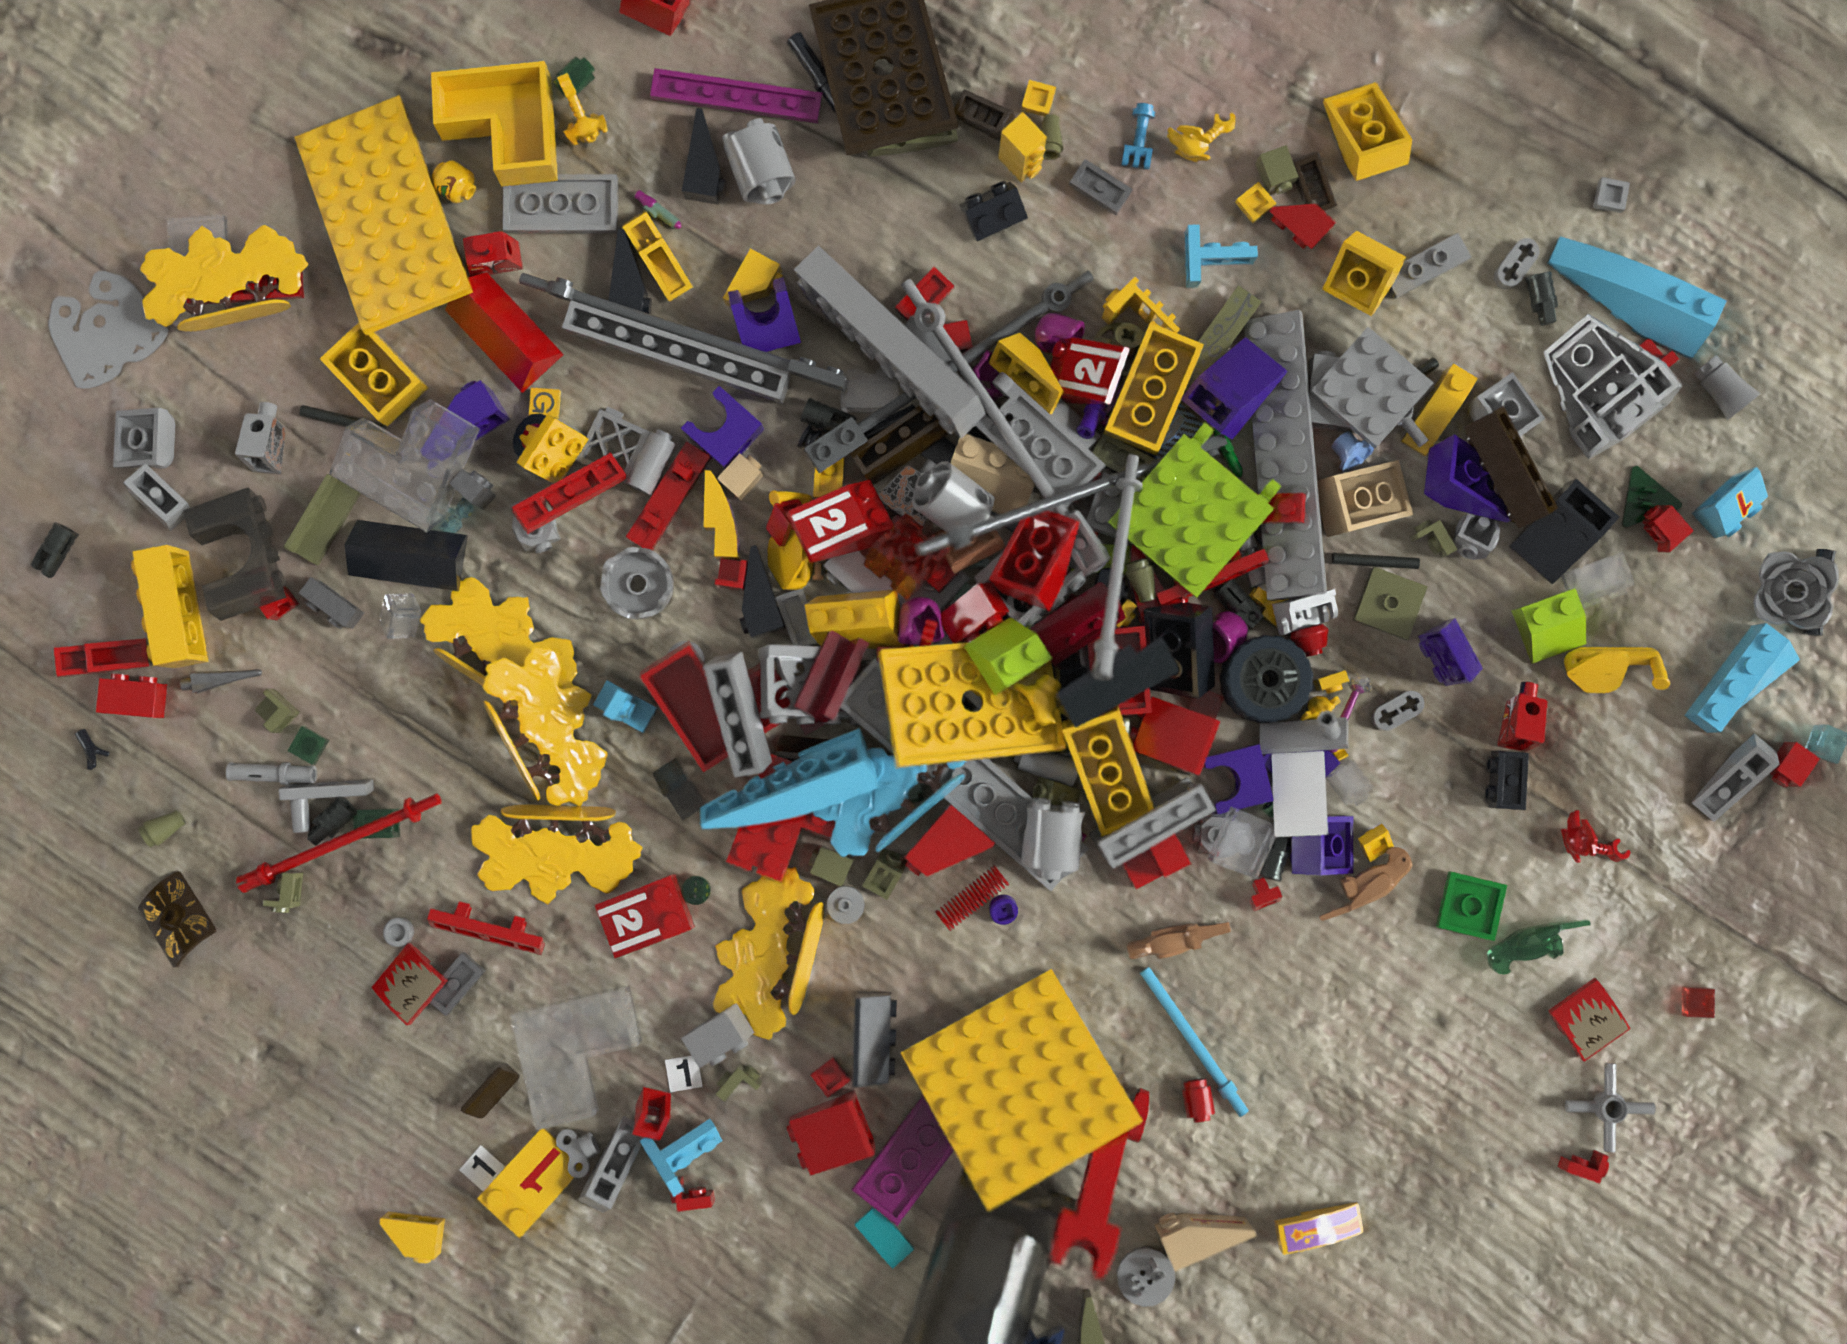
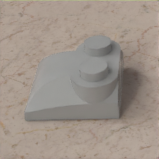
M1513 372L1471 400L1468 407L1470 416L1475 421L1504 406L1520 436L1545 419Z
M149 408L116 411L113 467L140 468L146 463L149 467L167 468L173 461L175 445V420L168 410Z

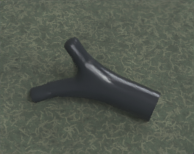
M86 729L75 733L86 755L88 770H92L97 766V754L109 756V751L100 749L93 743Z

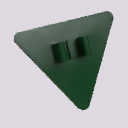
M1639 466L1631 468L1622 519L1623 527H1629L1642 522L1645 519V513L1656 505H1672L1676 510L1682 507L1681 501Z

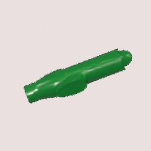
M1213 428L1214 436L1221 434L1218 430ZM1225 436L1228 444L1220 448L1233 475L1242 477L1243 468L1234 452L1232 443Z

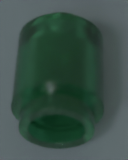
M575 56L556 76L559 77L568 73L576 90V95H578L595 79L592 74L595 68L585 57L579 59ZM556 78L553 81V83L557 87V89L564 95V92L559 84V81Z

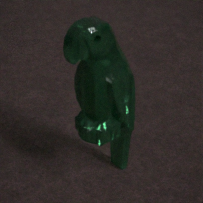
M1586 919L1562 921L1519 929L1487 952L1488 965L1494 972L1505 975L1511 972L1509 967L1513 961H1531L1545 955L1553 959L1564 954L1563 943L1558 933L1566 929L1589 926L1590 921Z

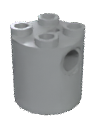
M758 118L749 121L746 124L747 128L726 133L722 137L723 147L744 201L770 205L784 198L785 192L795 184L796 178L777 127L774 124L764 123L763 119Z
M943 461L931 469L925 470L918 477L913 493L912 506L948 533L959 527L992 518L993 516L990 514L995 497L950 462Z
M1033 798L1032 804L1026 806L1027 825L1023 836L1021 864L1038 878L1060 880L1079 870L1082 846L1081 824L1085 815V811L1079 809L1080 803L1062 801V805L1051 804L1050 799Z

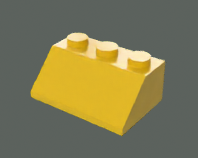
M897 589L818 596L804 605L809 633L820 646L829 631H834L850 641L861 638L869 643L867 649L906 646L898 642L900 604Z

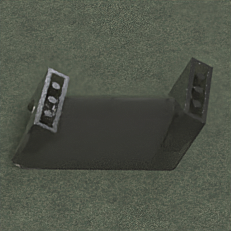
M962 1166L946 1201L902 1344H1025L1043 1280L1051 1264L1052 1238L1062 1207L1075 1211L1077 1199L1038 1185H1033L992 1210L987 1211Z

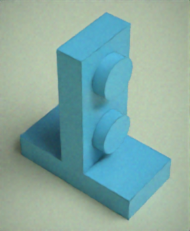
M1188 225L1184 232L1186 288H1198L1201 282V265L1253 264L1258 257L1257 246H1249L1248 242H1236L1232 246L1221 247L1220 243L1204 244V247H1200V225Z
M609 680L605 682L593 704L595 707L603 710V715L614 721L624 722L642 733L646 731L658 709Z
M708 1119L661 1151L653 1139L643 1138L640 1140L646 1154L673 1197L683 1191L674 1172L687 1167L694 1159L703 1153L713 1150L717 1144L722 1142L711 1119Z

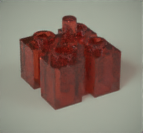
M905 513L892 526L889 534L885 533L872 545L863 565L880 579L883 576H887L892 580L890 587L908 601L921 588L925 579L928 581L941 567L950 548L944 547L920 556L916 545L936 537L932 535L930 538H927L921 533L924 527Z

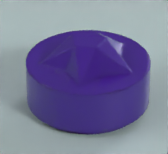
M1005 894L998 895L989 903L990 917L995 923L1006 925L1016 919L1018 907L1016 901L1011 896Z

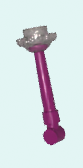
M1360 673L1348 676V685L1352 693L1340 718L1346 717L1349 720L1358 695L1366 692L1370 693L1373 689L1370 678ZM1338 749L1328 751L1334 753L1338 751Z

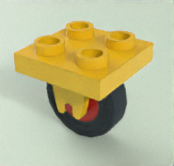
M531 414L517 426L513 436L514 452L519 457L516 463L554 484L567 475V472L589 438L549 414Z

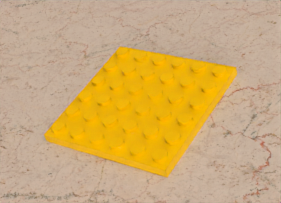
M1052 969L901 1052V1057L987 1211L1006 1202L1142 1122V1119Z

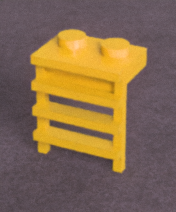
M1136 277L1121 291L1118 288L1114 289L1105 299L1106 303L1103 305L1104 312L1101 318L1107 324L1113 323L1130 306L1148 325L1150 322L1158 325L1154 321L1158 317L1163 322L1161 327L1170 329L1175 333L1180 331V328L1174 323L1176 316L1173 313L1169 316L1161 311L1164 304L1159 301L1155 305L1149 299L1151 292L1148 289L1142 292L1137 287L1139 280ZM1145 305L1151 310L1149 315L1143 310Z

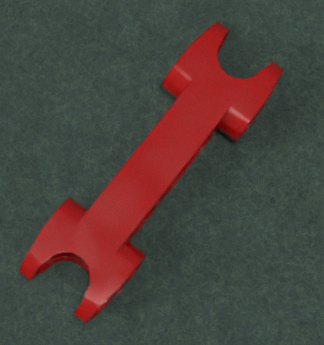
M1142 1088L1138 1089L1132 1102L1142 1122L1089 1153L1075 1211L1062 1207L1052 1238L1050 1258L1052 1264L1061 1266L1068 1250L1078 1247L1087 1251L1091 1257L1092 1277L1101 1281L1105 1277L1116 1252L1121 1230L1120 1226L1107 1221L1126 1141L1130 1140L1139 1143L1148 1116L1149 1091Z

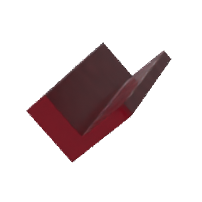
M1099 582L1030 628L1031 631L1037 634L1052 657L1050 661L1054 666L1102 635L1108 588L1102 582ZM1119 601L1115 626L1127 619Z
M834 631L827 632L795 701L794 707L821 723L834 721L869 643L861 638L850 641Z

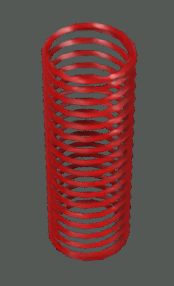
M995 865L990 867L994 875L989 870H987L989 876L983 873L987 881L981 875L979 877L982 882L976 878L980 887L972 881L978 892L971 884H969V887L973 893L968 887H965L971 898L964 890H962V893L967 900L958 892L964 904L956 895L954 897L960 906L951 898L958 911L949 901L947 903L953 912L944 904L951 917L942 907L940 909L946 918L939 910H935V913L949 931L955 929L954 924L958 926V922L962 923L961 918L963 920L966 919L965 916L969 918L968 912L973 915L972 910L976 912V908L980 909L979 904L983 906V902L987 903L986 898L991 901L990 896L994 898L993 892L998 895L997 890L999 892L1002 891L999 885L1003 889H1005L1004 884L1009 886V883Z

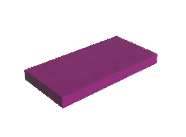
M923 1095L851 1188L853 1192L897 1226L954 1151Z

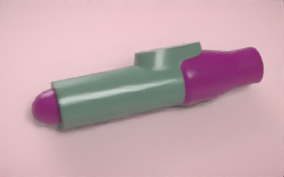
M641 190L636 192L634 198L643 205V210L651 217L660 218L673 229L681 228L680 220L661 206L654 198L644 194Z

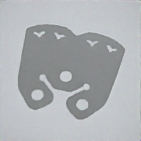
M98 271L94 274L89 287V293L94 299L118 300L119 305L114 307L113 305L98 303L83 312L78 332H74L72 327L76 325L81 309L79 301L71 297L58 296L51 304L48 324L49 331L77 388H92L102 385L115 378L120 373L125 362H139L147 358L163 343L169 330L167 327L158 324L154 319L148 320L145 318L142 303L144 297L127 278L106 271ZM107 280L111 283V290L109 292H102L99 285L102 281ZM62 306L70 307L71 314L69 317L63 318L60 316L59 309ZM98 315L103 316L106 320L105 325L101 328L96 327L93 323L94 318ZM160 332L158 335L155 336L154 341H152L151 333ZM136 345L144 347V349H139L136 353H133ZM104 365H113L111 369H107V372L104 373ZM87 373L91 376H94V379L88 378L87 380L83 381Z

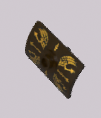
M180 871L173 873L157 884L145 896L138 907L140 914L173 968L179 967L182 960L194 947L216 933V927Z

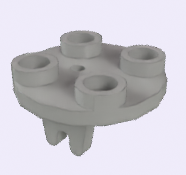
M1151 1246L1136 1248L1127 1253L1120 1261L1116 1271L1118 1286L1122 1294L1133 1304L1143 1307L1155 1306L1163 1302L1172 1292L1175 1283L1174 1268L1169 1258L1160 1250L1154 1249ZM1141 1270H1144L1145 1273H1144V1274H1140V1271H1141Z

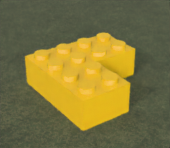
M545 61L431 72L433 124L442 141L491 136L493 171L501 187L558 181L552 79Z

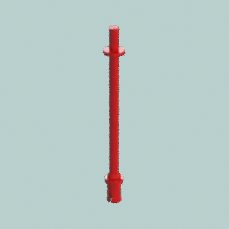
M436 793L418 802L409 797L404 800V808L274 865L266 862L259 864L257 869L237 876L236 884L244 881V884L237 887L242 893H246L263 884L268 886L274 883L276 876L405 819L409 818L411 822L417 823L421 820V812L442 803L441 797Z

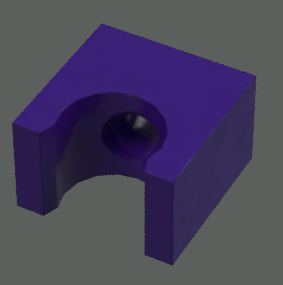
M783 277L773 280L776 300L774 305L764 312L756 313L747 309L738 290L728 292L730 306L743 345L768 352L801 343Z
M718 386L714 390L713 395L717 403L726 409L727 416L724 425L719 430L708 433L697 429L692 422L687 421L681 429L685 435L710 455L721 467L726 469L739 453L742 455L765 429L759 420L724 389Z
M1260 744L1207 756L1203 768L1226 767L1232 772L1235 779V787L1231 795L1226 799L1212 802L1215 811L1212 812L1213 814L1218 815L1274 801Z

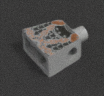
M260 402L258 414L247 413L243 419L235 455L252 472L281 474L286 431L283 425L276 419L277 405L273 403Z
M929 459L925 461L919 471L907 465L878 494L885 508L895 515L898 514L905 522L920 532L923 530L928 518L912 506V498L918 477L925 470L931 469L936 465V463Z

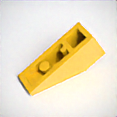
M1021 333L999 340L989 364L998 372H1004L1043 409L1052 414L1063 393V389L1040 349Z
M1454 363L1445 369L1434 386L1435 390L1430 393L1414 419L1415 424L1429 441L1419 447L1406 432L1401 442L1421 455L1426 456L1429 448L1438 440L1465 401L1478 378Z

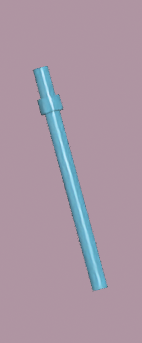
M1150 967L1140 972L1141 976L1218 1085L1217 1090L1222 1098L1229 1101L1239 1117L1245 1115L1249 1110L1236 1093L1238 1089L1232 1080H1227Z

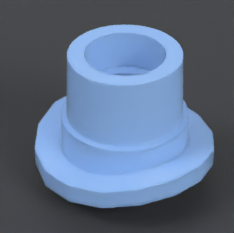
M1350 431L1340 435L1332 444V449L1340 457V470L1342 472H1347L1362 464L1374 450L1365 440H1358Z

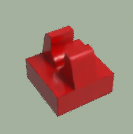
M1262 877L1253 881L1252 886L1256 895L1251 896L1249 902L1255 912L1280 902L1283 896L1278 886L1270 889L1265 878Z

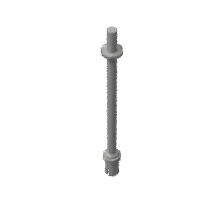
M1136 455L1127 456L1125 477L1118 479L1116 482V487L1122 490L1102 637L1094 644L1096 658L1092 676L1105 680V676L1106 679H1111L1113 658L1118 651V646L1113 641L1133 495L1134 492L1142 489V483L1136 480L1139 457Z

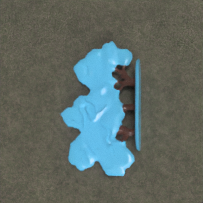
M871 748L868 751L876 771L878 788L871 790L867 794L847 799L841 804L831 805L814 811L813 814L815 817H820L825 821L834 820L836 822L830 843L841 857H846L848 854L864 856L869 849L871 835L875 831H884L887 835L876 846V851L879 852L903 834L962 782L966 776L965 774L957 775L945 785L941 784L940 779L944 768L955 769L962 767L966 761L945 763L943 766L936 764V771L932 772L934 778H931L927 772V765L896 768L894 755L888 756L882 748ZM924 774L926 780L918 779V775ZM917 784H929L934 794L916 808L908 799L910 789ZM906 807L911 814L892 829L888 813ZM874 818L879 824L872 825L870 819Z

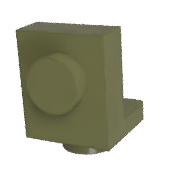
M1039 777L1037 784L1033 788L1032 798H1046L1051 800V804L1062 805V801L1078 802L1081 789Z
M740 1063L732 1074L727 1070L717 1082L720 1088L715 1095L725 1102L742 1080L757 1090L762 1084V1081L759 1079L761 1075L749 1064L745 1067Z

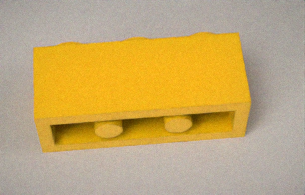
M1022 112L1001 131L998 159L1021 183L1027 177L1032 179L1042 169L1041 164L1044 160L1043 155L1046 151L1047 137Z

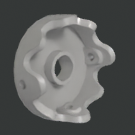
M630 547L609 558L604 563L600 587L603 597L614 612L626 618L640 620L657 615L667 606L673 595L674 579L669 565L657 553L646 548ZM636 576H642L646 581L645 588L640 592H634L631 589V581Z

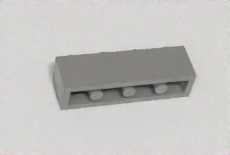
M742 651L716 656L703 667L734 777L762 773L771 764L772 759Z

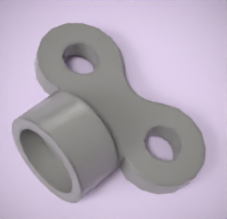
M566 1129L562 1130L557 1136V1146L569 1156L568 1172L574 1178L585 1177L590 1171L588 1159L600 1153L598 1143L593 1134L589 1132L578 1138L575 1131ZM566 1136H569L571 1138V1142L569 1145H566L564 1143V1138ZM577 1163L583 1165L581 1171L576 1170L575 1166Z

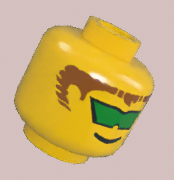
M454 160L441 162L432 173L431 179L436 192L455 204L461 203L465 199L469 200L476 191L474 173Z

